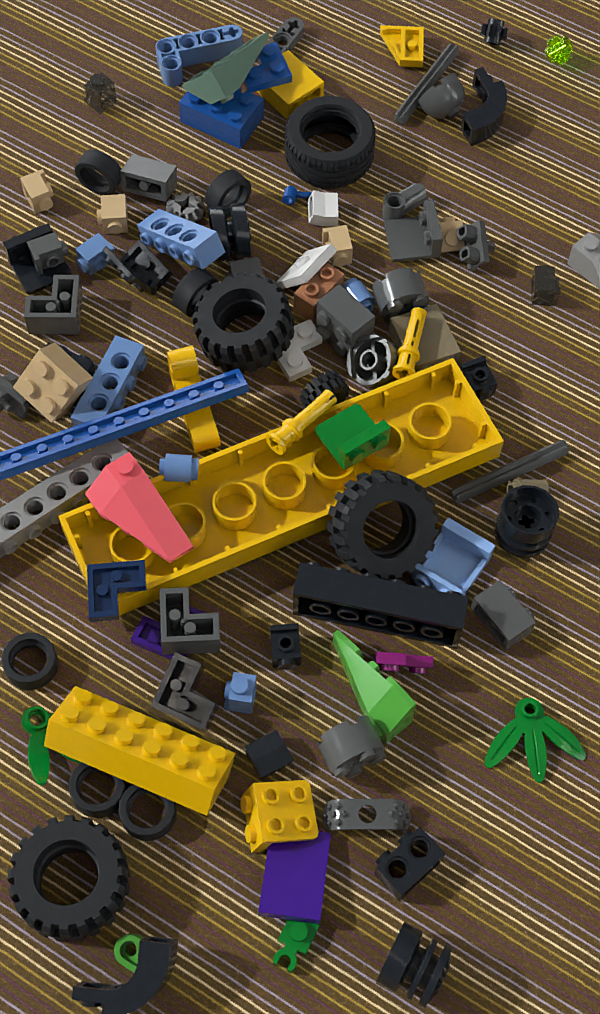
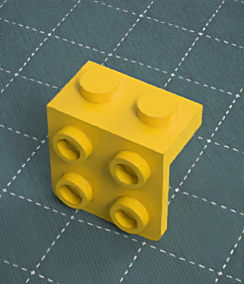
M308 781L253 783L242 794L241 810L246 815L247 821L245 838L247 843H250L251 853L263 852L272 843L314 840L318 836L313 798Z

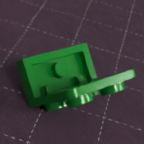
M354 404L317 425L315 434L342 469L345 470L388 445L391 427L385 419L375 424L361 405Z

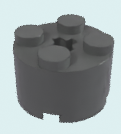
M400 268L385 274L386 279L381 282L377 279L372 286L380 314L387 324L390 323V318L411 312L413 308L427 307L429 304V297L421 273L418 270L417 273L413 272L412 268Z
M369 716L357 717L359 722L350 725L348 720L342 722L321 736L323 742L317 741V746L332 776H335V778L345 776L346 779L354 778L362 773V767L369 763L375 765L386 758L384 753L385 747Z

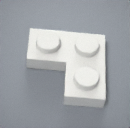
M311 319L294 326L295 333L294 338L290 340V347L287 351H282L283 356L276 361L289 382L312 373V365L303 352L322 344V336L316 332V327Z

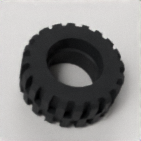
M245 273L237 274V277L233 278L227 276L223 278L224 281L212 284L209 291L206 290L201 295L202 301L198 300L192 318L194 332L206 358H209L210 363L216 367L220 366L221 370L227 372L239 368L240 372L244 374V371L248 370L250 373L257 372L258 368L264 367L265 369L271 366L273 360L278 361L283 356L282 351H287L290 347V340L294 338L295 333L294 318L282 288L277 283H273V280L267 277L261 279L260 275L252 273L250 276H246ZM247 314L263 316L262 320L255 327L245 332L230 333L225 331L226 327L240 316Z
M372 470L371 475L365 472L357 475L358 481L349 480L345 483L344 487L346 490L343 493L338 491L334 499L338 500L335 507L330 506L328 514L332 516V521H327V530L332 533L329 536L331 546L336 548L335 553L345 564L362 575L369 573L384 580H388V577L391 579H401L403 572L410 575L416 571L415 566L418 563L421 565L427 560L425 555L428 550L432 552L436 545L432 541L439 534V528L435 526V522L439 521L438 512L432 509L435 507L432 497L427 495V491L421 485L393 471ZM383 502H397L402 512V524L399 533L386 546L375 549L369 548L365 544L363 537V527L368 514Z
M65 815L64 821L58 822L56 817L48 819V826L41 829L38 824L31 829L34 834L31 838L23 837L18 843L21 849L19 853L13 852L10 860L13 868L8 870L7 880L11 885L8 891L10 898L15 904L14 907L20 916L40 935L46 938L49 936L53 937L56 941L65 942L69 938H72L74 942L84 940L83 936L91 934L94 937L101 933L99 928L105 924L109 927L115 921V913L122 911L125 905L124 897L129 894L130 889L128 882L130 877L129 866L119 841L101 823L96 825L91 818L84 816L81 820H76L74 815ZM79 852L89 855L95 861L99 874L93 891L76 904L61 906L50 902L44 896L41 887L42 877L48 865L54 859L66 853Z

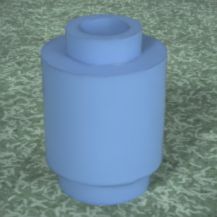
M351 278L342 285L345 290L370 312L373 310L375 298L362 281Z
M166 453L165 459H160L159 475H164V481L190 483L191 480L197 481L199 458H192V455Z

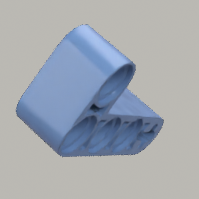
M226 25L159 40L156 43L157 65L164 84L170 87L180 85L183 81L182 67L220 60L230 55L232 51L243 45L242 29L237 25Z

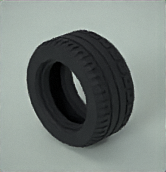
M323 96L308 100L297 107L286 122V162L298 178L310 185L333 189L352 184L366 174L373 162L376 134L374 122L367 111L349 99L338 96ZM329 132L338 133L349 138L353 145L343 151L323 152L312 148L307 143V140L316 134Z

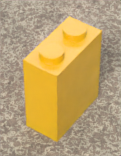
M289 50L282 53L292 74V82L257 91L287 120L291 113L306 101L324 96V81Z

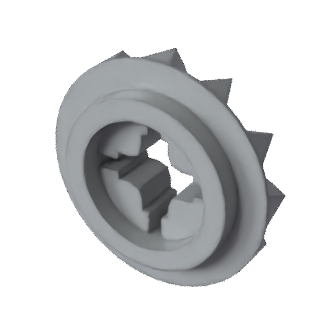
M182 191L180 195L173 194L171 200L167 201L166 212L196 223L204 215V203L200 196H194L192 191L189 194H184ZM188 203L189 207H186L185 210H183L182 212L181 207H184L185 204Z

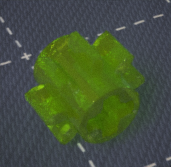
M557 34L547 41L549 46L545 47V54L551 63L557 61L561 65L571 58L570 53L574 49L572 42L567 36L561 38L560 34Z

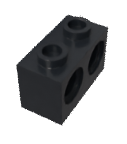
M421 827L414 833L408 830L398 840L400 846L392 853L389 850L385 851L376 860L378 866L375 869V876L398 901L402 900L443 861L446 854ZM413 846H421L425 849L427 855L422 858L415 857L411 853V848ZM392 866H399L404 870L405 875L402 878H394L390 875L388 869Z

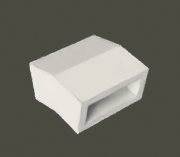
M313 190L308 199L309 224L338 226V193H324Z

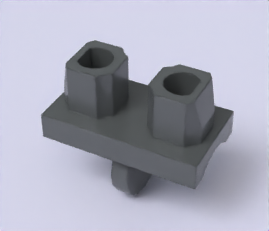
M478 220L473 224H464L457 229V238L465 243V247L459 252L460 261L467 263L469 271H475L477 267L489 263V253L495 250V243L487 241L485 221Z
M12 373L3 377L0 375V412L2 410L12 411L20 419H25L28 417V410L32 405L13 388L18 380L17 377Z

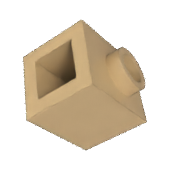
M125 194L101 195V209L97 210L98 225H103L104 234L128 233V210Z

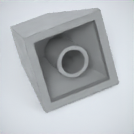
M588 232L572 246L567 264L598 289H600V234Z

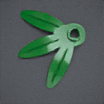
M523 698L515 706L516 718L510 721L491 743L484 764L487 768H492L501 762L513 750L522 734H524L527 763L533 779L537 783H541L544 780L547 765L546 746L542 732L557 747L577 760H584L586 753L570 730L556 720L544 715L543 706L539 701L533 698ZM525 708H531L535 713L528 714Z
M33 706L24 711L21 717V725L27 733L31 734L28 744V763L31 774L37 784L45 785L49 776L50 759L48 748L44 746L48 721L53 713L49 714L44 708ZM38 718L41 724L35 726L31 723L30 719ZM61 754L62 756L66 757L67 759H69V760H71V761H74V762H77V763H82V762H80V761H78V760H75V759H73V758H71V757H68V756H66V755H64V754Z

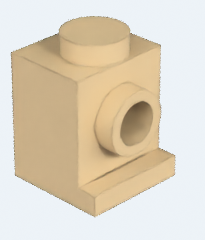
M43 169L20 178L24 195L35 214L53 207L51 197L54 196L49 182H46Z
M347 225L323 228L322 246L332 243L336 248V253L331 257L332 266L351 264L353 247Z

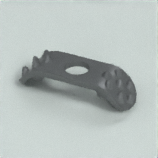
M336 799L328 801L324 806L322 821L324 827L329 831H405L410 826L411 816L407 803L399 799ZM363 806H371L375 809L376 818L373 822L365 823L360 820L359 810Z

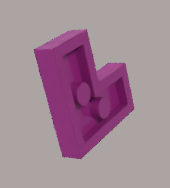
M376 652L374 662L380 665V671L397 672L399 667H409V673L426 674V669L433 668L434 657L406 655L407 653Z

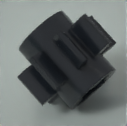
M489 18L487 24L482 23L480 36H485L484 43L500 45L501 40L507 39L508 28L504 27L505 21Z

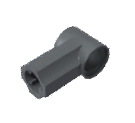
M415 183L400 192L387 193L383 201L382 219L384 221L402 219L403 215L424 204V201L428 200L425 187L421 183Z

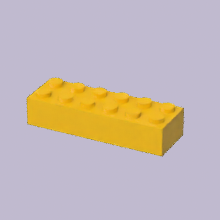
M77 686L71 690L50 717L44 746L206 816L229 778L236 754Z

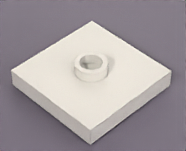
M331 243L306 251L276 283L282 289L307 283L336 253V248Z

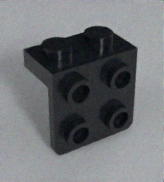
M49 223L35 227L26 233L14 236L3 242L7 260L25 292L29 295L52 286L54 275H72L66 261L55 267L44 269V274L42 275L38 274L34 266L27 241L53 233Z
M138 240L123 257L107 246L102 249L107 255L105 260L113 268H118L122 272L120 276L128 284H133L140 292L146 290L154 295L173 275L141 240Z

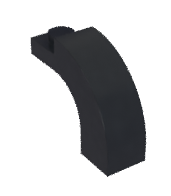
M483 67L475 69L472 87L482 100L483 105L462 115L460 130L470 146L489 139L498 131L503 122L507 103V91L503 81L494 82L492 76L488 75Z
M153 936L143 938L139 941L136 970L127 983L115 985L82 981L73 986L72 1000L82 1001V1006L100 1007L102 1003V1014H128L137 1010L153 999L167 984L176 963L178 939Z

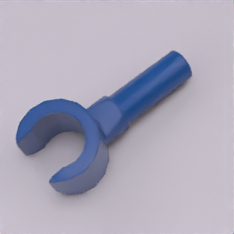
M287 186L284 190L282 202L286 205H293L296 198H309L312 192L297 191L294 186Z

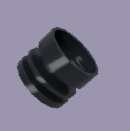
M522 485L509 491L503 499L494 526L495 538L499 546L508 554L519 558H531L541 554L547 548L559 518V506L556 500L546 490L537 486Z
M404 922L375 984L395 993L401 984L405 982L409 984L406 1000L410 1002L415 990L418 989L423 993L417 1006L425 1009L427 1004L437 995L450 967V956L453 947L446 943L440 956L434 954L433 951L439 939L434 937L425 949L420 946L423 931Z

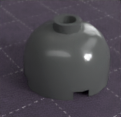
M455 73L442 78L440 84L436 87L433 85L419 99L418 104L430 117L443 119L448 116L452 119L460 113V105L464 101L465 90Z
M367 334L358 338L355 342L357 344L353 350H349L347 355L349 375L359 384L367 387H380L389 383L394 378L392 370L397 365L399 358L396 347L389 340L375 334Z

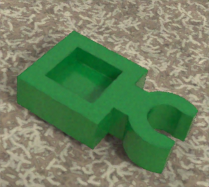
M287 920L278 938V942L285 945V947L275 953L273 965L277 966L282 957H287L291 961L287 972L291 974L297 965V952L306 956L319 930V925Z

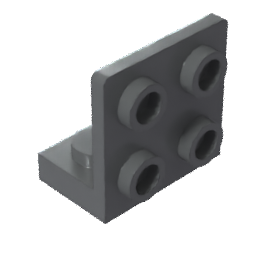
M434 200L424 201L423 211H419V217L384 221V229L392 262L440 257L443 236Z

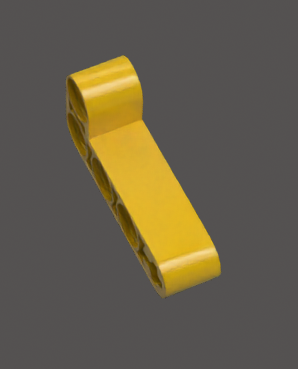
M193 346L167 352L168 368L174 390L201 382L197 357ZM210 406L183 415L195 453L221 446L219 433Z

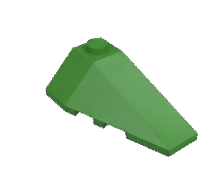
M336 630L333 634V645L364 716H369L379 737L386 744L412 723L416 703L391 676L384 679L379 671V666L373 660L371 662L364 661L361 650L344 634Z

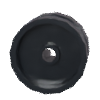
M236 203L230 205L228 221L222 206L208 207L210 229L217 231L225 253L217 258L216 262L229 260L231 256L230 244L233 245L234 254L238 259L250 258L251 233L244 204Z

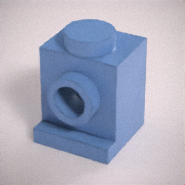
M99 233L75 249L77 266L83 273L87 272L90 276L104 269L108 264L105 260L107 255L102 250L105 246L115 252L114 247Z
M233 672L232 681H227L225 686L224 710L252 714L257 690L256 675Z

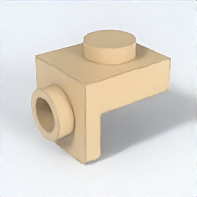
M455 217L441 218V222H439L443 236L441 253L460 251L465 247V243L457 238V229L463 225V221H455Z

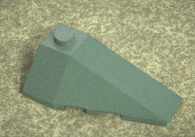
M268 32L252 38L232 51L230 55L215 62L214 66L192 77L182 85L183 89L209 104L218 101L223 104L234 97L232 93L241 87L268 40Z

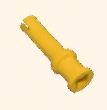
M419 307L412 309L403 346L397 351L399 358L397 365L392 370L393 376L397 379L416 373L414 369L415 364L420 359L418 347L427 317V311Z
M329 390L323 391L319 397L293 419L284 420L282 426L276 432L269 433L266 436V441L271 449L277 454L282 455L289 444L294 440L298 441L302 438L303 431L332 405L337 403L336 397H333L331 400L329 399L334 394Z

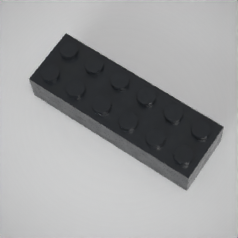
M300 562L293 590V615L457 649L464 626L469 597L463 596L456 591H437L427 585H420L418 587L408 585L398 579L390 581L379 579L376 575L369 573L359 575L351 573L345 568L330 569L316 562H308L307 564Z

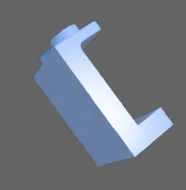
M448 517L442 525L441 533L434 541L436 545L433 551L428 550L425 555L427 560L423 565L417 564L415 566L416 571L412 573L411 578L414 579L418 586L427 585L434 588V590L442 592L456 591L465 596L491 559L495 545Z

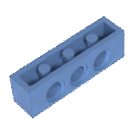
M161 209L156 210L137 225L141 233L140 239L147 247H152L161 253H166L175 259H180L189 265H194L201 269L206 268L225 253L217 231Z
M119 336L114 337L93 375V379L87 386L70 417L72 426L124 408L126 395L129 391H133L139 371H143L147 364L144 345Z

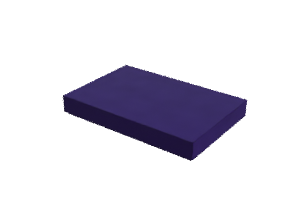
M318 832V836L314 840L272 843L268 846L258 916L320 924L331 833Z

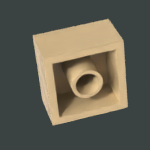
M54 342L38 350L13 388L52 423L69 412L93 377Z

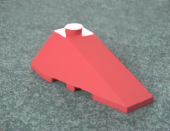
M130 452L106 465L85 493L101 517L107 521H112L128 535L131 534L143 542L145 547L167 562L172 563L194 549V546L151 480Z

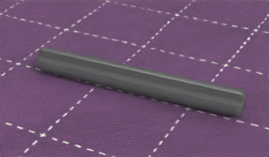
M453 43L448 44L394 114L395 122H399L401 125L405 124L419 106L418 101L421 96L435 85L458 55L459 47Z
M565 440L555 442L453 488L450 493L455 503H461L567 455L570 450Z

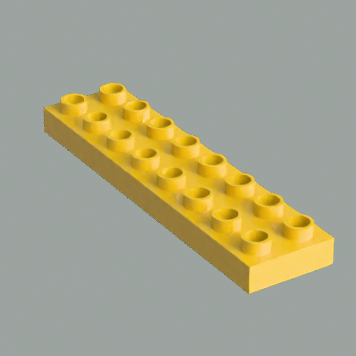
M451 358L331 406L303 431L302 438L298 441L294 440L289 444L282 455L273 451L266 441V436L269 433H274L279 429L276 428L199 459L197 481L191 480L190 483L164 481V475L151 478L152 484L194 546V549L172 563L167 562L145 547L143 542L131 534L128 535L112 521H107L101 517L91 503L61 514L58 517L87 587V565L145 560L147 591L118 593L120 616L160 599V589L192 586L326 530L327 521H332V516L328 514L330 506L335 507L338 501L334 499L338 491L343 493L346 490L344 484L349 480L358 481L357 475L365 472L371 475L372 470H382L384 472L389 470L403 475L426 488L500 457L504 440L454 358ZM359 404L375 424L384 419L391 427L389 444L367 456L359 463L343 470L315 434V428L348 407ZM392 501L383 502V503L377 505L374 509H376V508H378V507H380V506H383V505H385V504H388V503H390V502H392Z

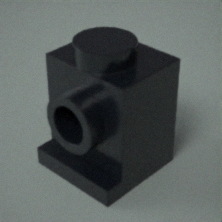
M485 356L462 363L460 367L466 380L480 400L490 398L495 394L497 381L486 363L487 359Z
M299 624L270 625L273 667L289 670L301 665ZM283 645H291L288 648L282 647Z

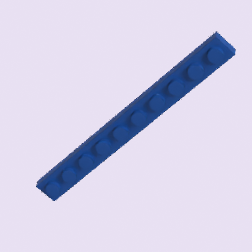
M238 368L0 452V481L249 392L248 384Z

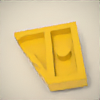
M380 25V35L400 67H423L424 27Z

